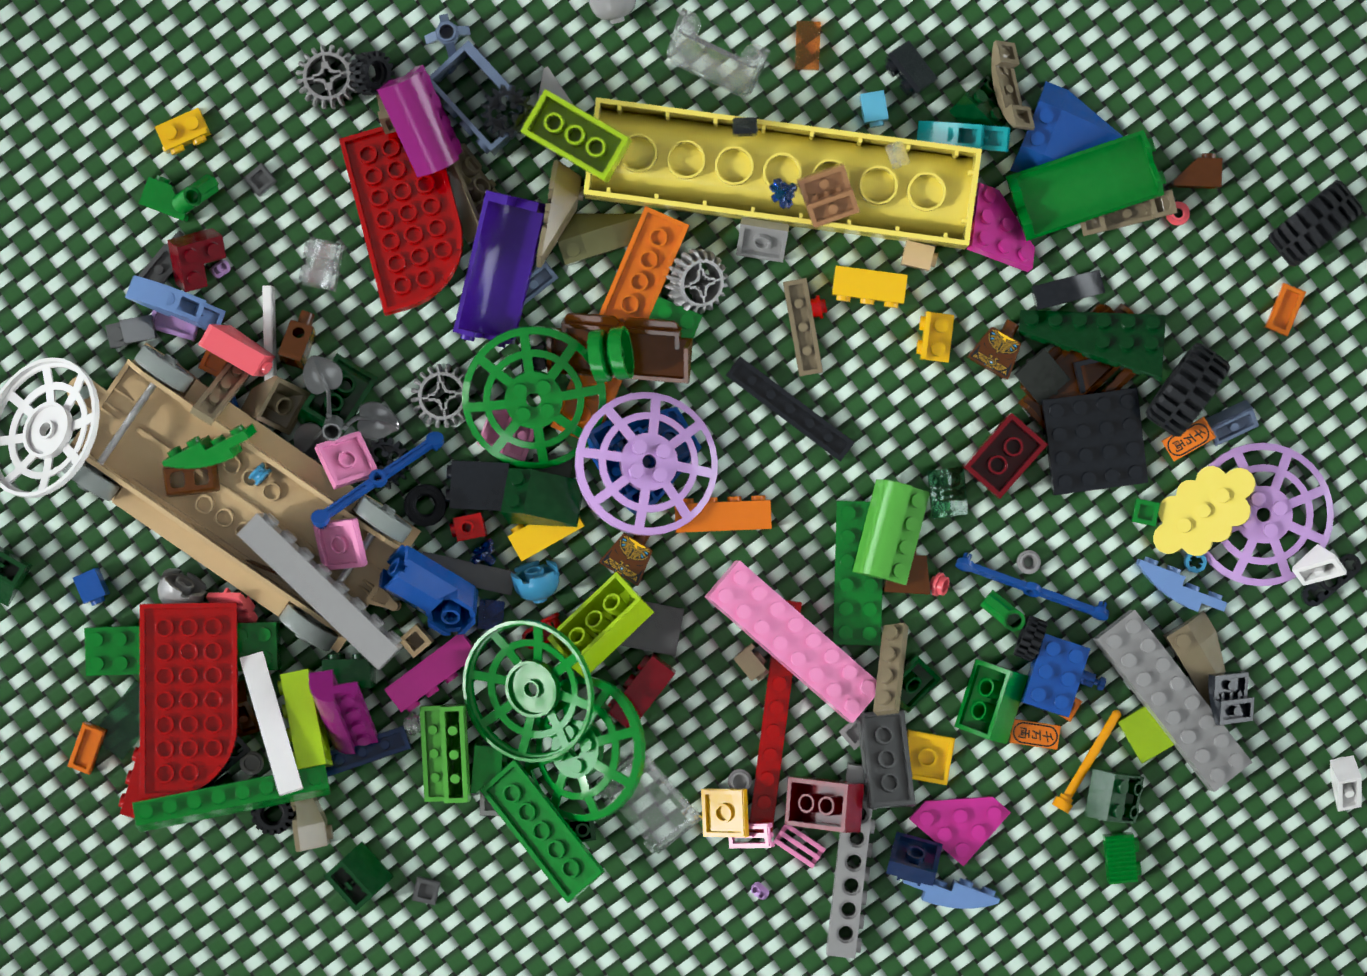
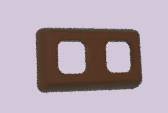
M217 464L192 469L163 467L167 497L210 493L220 490ZM197 469H207L209 483L196 485L194 471ZM183 472L185 486L173 488L170 479L171 473Z

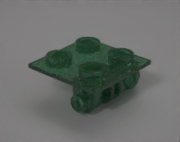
M962 467L927 471L932 519L968 514L964 469Z

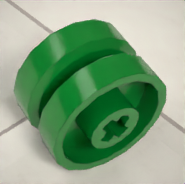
M625 326L612 327L608 334L604 329L590 331L587 339V351L590 369L596 383L611 382L613 376L618 380L632 379L634 375V353L627 328Z

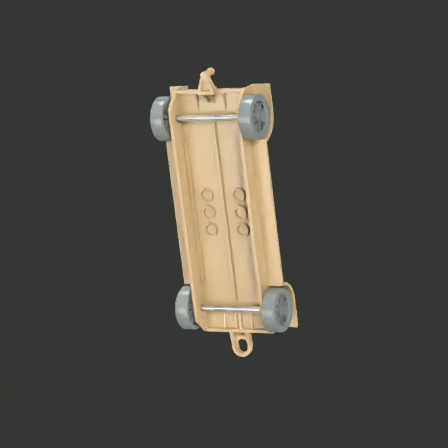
M147 342L142 346L134 360H127L108 390L93 381L99 399V425L94 444L87 459L72 478L77 483L76 485L85 492H91L106 501L112 500V503L277 615L280 621L296 633L295 636L303 642H309L324 651L332 649L338 653L347 640L282 577L247 562L246 559L253 560L270 567L237 534L257 513H271L280 522L277 526L282 530L290 531L297 538L295 543L299 547L303 548L305 546L315 556L313 560L317 564H321L311 515L316 510H324L353 490L354 487L347 485L334 490L321 464L231 402L228 403L212 425L191 414L192 407L208 387L185 368L177 364L178 361L167 353L164 355ZM77 377L73 378L68 385L73 387ZM90 396L89 398L84 399L87 408V413L89 414L92 413V402ZM253 423L257 432L249 439L240 443L243 450L234 458L217 464L220 482L219 491L177 497L166 496L163 477L164 465L162 461L168 457V451L177 446L183 449L187 446L186 442L196 436H199L200 439L208 435L211 439H214L221 434L227 437L231 434L230 430L236 426L243 424L246 427ZM91 424L87 425L85 439L78 455H80L86 443ZM80 431L70 444L73 448L79 439ZM72 462L62 470L64 474L73 466ZM264 462L265 468H270L272 472L262 483L256 486L255 480H250L248 477L255 468ZM197 469L194 471L196 485L209 483L207 469ZM171 473V486L173 488L184 487V473ZM365 494L331 517L330 520L358 518L368 565L357 568L330 570L332 572L330 576L335 581L341 580L350 589L347 593L353 598H360L367 607L371 604L388 608L391 611H398L401 608V602L394 600L390 593L379 587L380 573L383 568L388 570L390 564L387 563L389 557L401 545L411 547L421 531L397 515V511L387 504L382 505Z

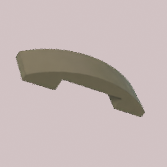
M996 40L993 42L991 68L998 105L1005 119L1013 128L1033 130L1035 126L1031 109L1028 106L1022 105L1014 68L1020 64L1015 43Z
M1172 189L1164 191L1162 196L1080 223L1083 237L1178 213Z

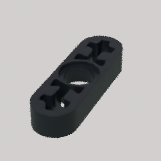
M1353 554L1342 555L1338 558L1342 565L1345 567L1346 563L1344 561L1346 559L1354 560L1352 564L1354 569H1346L1347 574L1345 577H1337V583L1333 587H1328L1324 581H1320V586L1327 590V592L1324 594L1323 591H1319L1315 595L1316 601L1307 600L1309 597L1308 591H1316L1320 587L1316 583L1306 585L1300 594L1302 602L1313 607L1320 605L1360 571V559Z

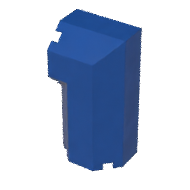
M401 545L389 557L387 563L390 566L388 570L383 568L380 573L379 587L425 614L428 618V627L443 636L451 635V632H458L457 635H463L476 624L478 590L475 585L410 546Z

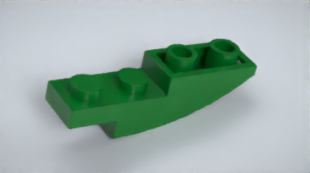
M253 423L246 427L240 424L230 430L231 434L227 437H224L223 434L214 439H211L209 435L202 439L196 436L186 442L187 446L183 449L177 446L168 451V457L162 461V464L165 467L192 469L225 462L239 454L243 450L240 443L253 436L257 430Z

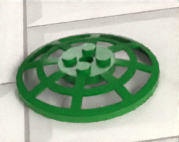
M522 326L495 336L478 351L470 363L464 378L462 406L471 433L485 450L505 463L529 469L556 466L575 457L576 448L557 459L548 460L546 447L560 443L571 433L578 438L580 437L583 428L578 426L584 409V397L599 394L598 410L606 404L605 382L583 387L577 372L568 363L573 354L578 351L589 364L588 351L583 344L567 333L554 328ZM529 335L550 336L567 343L568 346L561 356L546 350L531 349ZM520 336L521 351L507 356L497 365L485 357L490 350L500 343ZM532 357L545 358L555 362V364L548 373L534 370ZM523 359L524 372L514 378L502 371L510 363ZM478 365H481L490 373L484 387L483 401L469 402L471 380ZM563 369L571 377L575 389L561 390L560 385L555 379ZM497 378L507 386L505 399L491 401V389ZM531 393H536L540 396L541 402L535 406L530 405L527 402V396ZM577 399L574 417L572 420H569L560 413L562 403L565 400ZM492 410H507L512 421L505 430L496 421ZM485 411L490 425L500 435L492 446L485 441L477 430L471 412ZM604 415L598 420L593 429L601 425ZM555 421L565 428L557 436L545 440L543 427ZM520 426L530 428L534 431L535 442L523 441L513 437V435ZM507 442L521 448L537 449L539 462L519 461L505 456L500 451Z
M517 619L498 624L486 631L476 641L466 659L462 689L469 717L483 739L500 753L518 761L530 763L545 762L571 750L586 733L594 709L593 680L581 652L568 637L556 628L543 622L529 619ZM515 626H533L534 639H521L509 644L500 632ZM543 629L558 637L567 645L572 654L565 658L555 647L543 642ZM493 639L502 650L493 659L489 672L475 670L481 651ZM523 646H534L533 659L523 661L515 649ZM543 649L553 654L561 663L552 669L543 662ZM507 656L514 664V667H512L508 675L497 674L501 662ZM577 662L581 666L586 680L588 700L578 696L577 680L572 666ZM565 671L571 683L572 693L561 690L558 677ZM474 680L488 682V694L494 711L485 717H482L475 699ZM496 683L505 685L508 701L503 705L500 704L497 696ZM530 683L535 684L537 687L536 695L530 692ZM559 700L570 703L567 714L562 721L559 720L554 710ZM578 706L587 710L585 720L576 736L569 741L564 727L571 721ZM515 709L519 714L525 716L524 727L515 723L507 713ZM546 715L552 728L533 730L535 718ZM500 718L509 729L522 735L519 748L516 749L502 741L492 732L489 725ZM556 734L561 745L559 749L546 753L528 752L531 738H546Z
M576 677L577 684H586V680L583 677ZM592 677L593 686L598 687L602 691L594 702L593 714L587 731L578 742L581 749L580 754L576 755L573 747L568 752L552 760L532 763L525 762L526 771L541 789L534 774V769L539 767L544 780L554 790L550 802L563 818L573 821L587 822L600 820L621 809L638 787L645 763V736L636 709L627 696L615 685ZM569 678L561 681L560 686L562 690L571 693ZM610 696L623 709L630 728L617 731L612 718L602 708ZM562 701L554 708L556 714L563 710L565 717L570 703ZM597 715L605 723L609 731L608 734L601 735L593 725ZM547 716L544 719L542 717L535 718V724L539 727V730L552 728ZM572 718L568 725L564 727L569 741L579 732L584 720H573ZM557 735L549 736L552 738L551 751L559 749L561 745ZM633 737L634 758L631 773L628 777L617 771L620 760V740ZM537 738L536 753H542L543 738ZM611 743L610 765L602 762L604 745ZM554 762L560 771L556 783L550 777L545 767L546 764ZM598 770L605 776L598 785L591 789L587 777ZM568 777L578 779L581 793L570 792L564 789ZM612 779L624 785L618 797L608 806L599 810L594 796L605 790ZM561 797L572 800L585 799L590 813L572 814L559 809Z

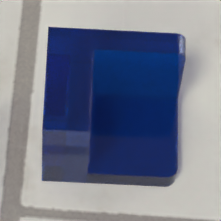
M480 599L477 628L489 630L503 623L505 602Z

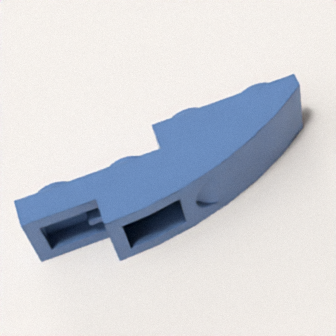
M135 275L125 296L126 299L168 317L174 316L204 330H207L209 324L221 325L226 312L192 294Z
M1146 556L1144 561L1137 559L1136 564L1145 577L1160 592L1173 601L1196 612L1199 611L1201 603L1220 611H1225L1227 602L1222 601V595L1209 591L1208 595L1199 592L1200 587L1190 583L1182 586L1186 576L1180 575V569L1170 565L1164 569L1157 566L1159 561Z
M935 878L933 886L923 883L917 886V883L902 879L904 884L923 890L921 895L922 901L934 905L971 909L996 905L1000 901V898L995 895V890L985 886L982 889L973 887V882L964 878H960L959 881L953 879L950 888L947 887V882Z

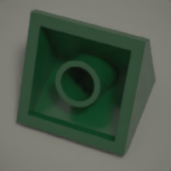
M915 653L904 664L900 706L907 713L941 680Z

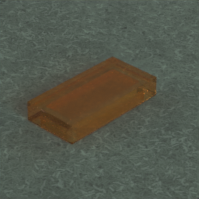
M797 21L795 70L819 71L821 22Z

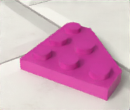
M980 182L977 183L970 241L967 250L1029 272L1033 269L1034 245L1031 240L1026 241L1018 219L1000 190Z
M993 796L925 800L909 819L935 842L943 844L942 848L964 867L1011 812Z

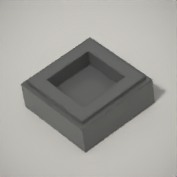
M263 163L259 164L244 177L245 181L259 197L278 182Z
M417 876L412 900L436 905L441 881Z

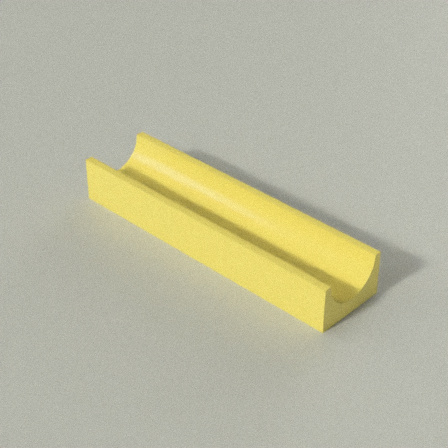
M596 97L594 118L629 137L632 142L608 183L586 171L583 192L586 199L733 219L745 217L789 224V226L905 242L909 240L921 244L965 249L969 246L982 149L757 119L758 133L756 136L734 137L733 118L746 117ZM843 163L860 212L813 228L797 179Z

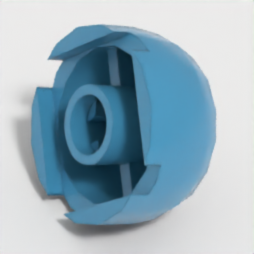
M538 560L524 563L514 568L516 573L513 574L511 572L510 575L516 593L521 598L533 601L534 603L545 602L548 597L554 594L559 585V571L556 562L546 560L547 565H539Z

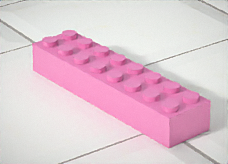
M734 561L705 595V598L847 722L854 723L874 699L877 680L741 561Z

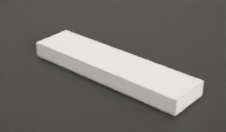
M271 285L262 286L264 349L273 354L275 358L272 361L273 366L271 370L264 375V381L275 375L277 376L275 288Z

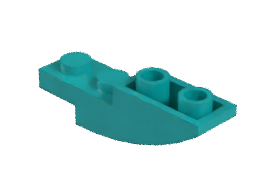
M918 121L917 140L1008 152L1011 128L966 123Z

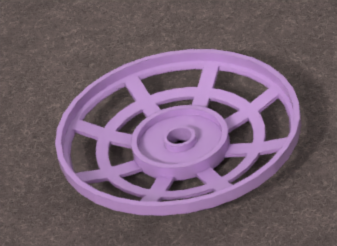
M638 392L615 398L601 407L590 418L578 439L575 452V472L584 499L598 517L610 526L634 535L654 536L679 529L702 511L715 487L718 459L711 433L702 419L691 408L667 395L653 392ZM651 399L650 412L635 413L622 419L613 409L617 405L630 400ZM661 401L668 402L682 409L695 422L684 429L674 419L660 414ZM605 414L614 426L605 435L600 449L585 448L591 430ZM649 419L648 433L636 436L627 425L637 420ZM659 421L670 425L679 434L670 441L658 435ZM699 430H702L710 449L711 468L698 465L697 450L691 436ZM620 431L628 442L621 452L609 451L608 447L612 438ZM683 442H686L688 446L691 464L678 461L675 448ZM644 456H651L654 459L655 465L653 468L648 469L644 467L642 463ZM584 458L599 459V472L606 488L596 496H593L585 477ZM606 460L619 462L622 476L613 483L607 471ZM676 471L689 473L686 485L678 494L671 480L674 478ZM697 475L710 478L704 496L690 512L683 499L692 489ZM630 484L632 487L640 490L639 502L636 503L627 499L619 490L625 485ZM663 488L670 498L669 501L661 504L648 505L651 491ZM613 496L623 506L637 511L635 524H627L615 518L600 504ZM673 506L676 507L682 517L678 521L665 526L644 527L647 513L661 512Z
M1252 443L1235 447L1221 454L1208 466L1219 467L1234 457L1238 468L1247 469L1251 473L1273 472L1275 476L1271 486H1257L1256 484L1254 492L1246 499L1251 506L1249 520L1241 526L1232 528V533L1239 531L1248 539L1243 551H1239L1228 539L1221 542L1227 551L1239 558L1233 572L1220 564L1209 551L1204 556L1208 564L1216 571L1239 583L1254 586H1270L1290 581L1297 576L1293 571H1290L1287 558L1299 551L1307 539L1318 543L1323 548L1328 544L1334 518L1333 501L1329 487L1314 464L1290 448L1271 443ZM1269 450L1283 454L1278 466L1266 464L1248 466L1243 453ZM1291 458L1298 460L1307 467L1315 476L1320 486L1307 491L1303 483L1294 474L1287 471ZM1284 477L1297 487L1301 493L1300 495L1288 499L1280 491ZM1322 495L1325 497L1327 507L1324 535L1311 530L1314 517L1311 500ZM1305 503L1306 523L1305 526L1292 522V508ZM1260 508H1266L1269 511V518L1264 522L1257 518V511ZM1288 530L1300 535L1297 542L1284 552L1279 539ZM1257 543H1270L1275 556L1260 558L1251 555ZM1248 563L1258 565L1277 563L1282 576L1270 579H1255L1242 576Z

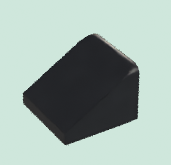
M755 117L733 118L734 137L757 135V119Z

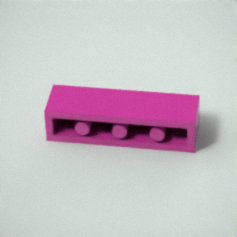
M465 634L456 635L385 688V692L400 712H403L405 709L411 712L420 705L418 700L424 695L428 698L440 690L437 685L444 680L448 684L459 676L456 671L463 666L465 667L466 659L474 645Z

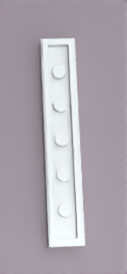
M261 651L241 657L240 662L279 796L302 790L303 786L264 653Z

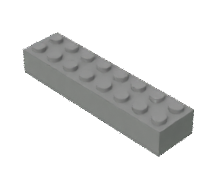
M257 513L237 535L378 670L383 668L403 648V645L400 643L402 639L393 630L388 632L383 627L385 623L375 613L370 615L365 610L367 605L360 598L351 597L347 593L350 589L341 580L335 581L330 576L332 572L323 563L317 564L313 560L314 554L305 546L303 548L299 547L295 543L297 538L290 531L279 528L277 525L280 522L271 513Z
M1128 610L1092 639L1209 791L1216 792L1252 763L1226 727L1215 723L1210 706L1136 610Z

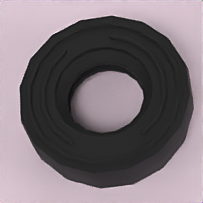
M417 485L405 497V514L411 522L418 526L427 527L435 525L441 521L446 513L447 503H445V496L434 485ZM429 496L433 499L435 506L430 514L424 515L418 512L416 503L420 497Z

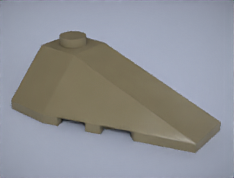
M554 160L549 183V204L546 203L545 225H542L537 252L536 267L540 268L575 214L579 200H584V186H581L582 177L557 160Z

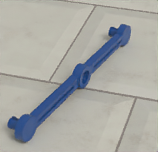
M437 431L429 433L426 436V440L384 469L372 471L369 474L368 480L324 510L314 511L311 515L312 524L319 529L326 528L330 518L372 489L385 486L388 478L429 450L438 451V448L440 450L444 444L442 433Z
M967 552L963 554V558H958L955 566L961 571L972 572L1022 590L1027 596L1042 597L1089 614L1097 620L1105 621L1109 617L1110 612L1106 609V602L1103 605V601H1099L1098 606H1092L1042 588L1037 583L1025 582L973 563L971 561L972 554L969 553L967 557Z

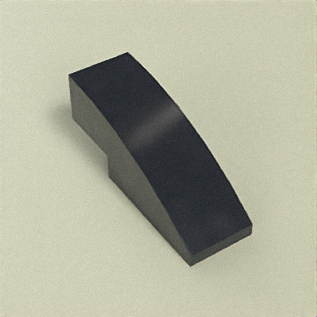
M1100 270L1030 287L1036 311L1105 293Z

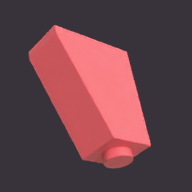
M209 324L198 343L204 349L252 376L264 377L273 366L272 361L275 356L232 325Z

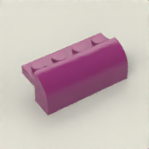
M424 65L416 66L403 77L389 80L377 90L417 177L440 171L459 160L458 155L463 152L460 141L454 133L450 119L442 107L440 98L436 94Z
M333 669L309 673V689L334 748L344 754H355V746L377 743L378 734L358 682L338 684Z

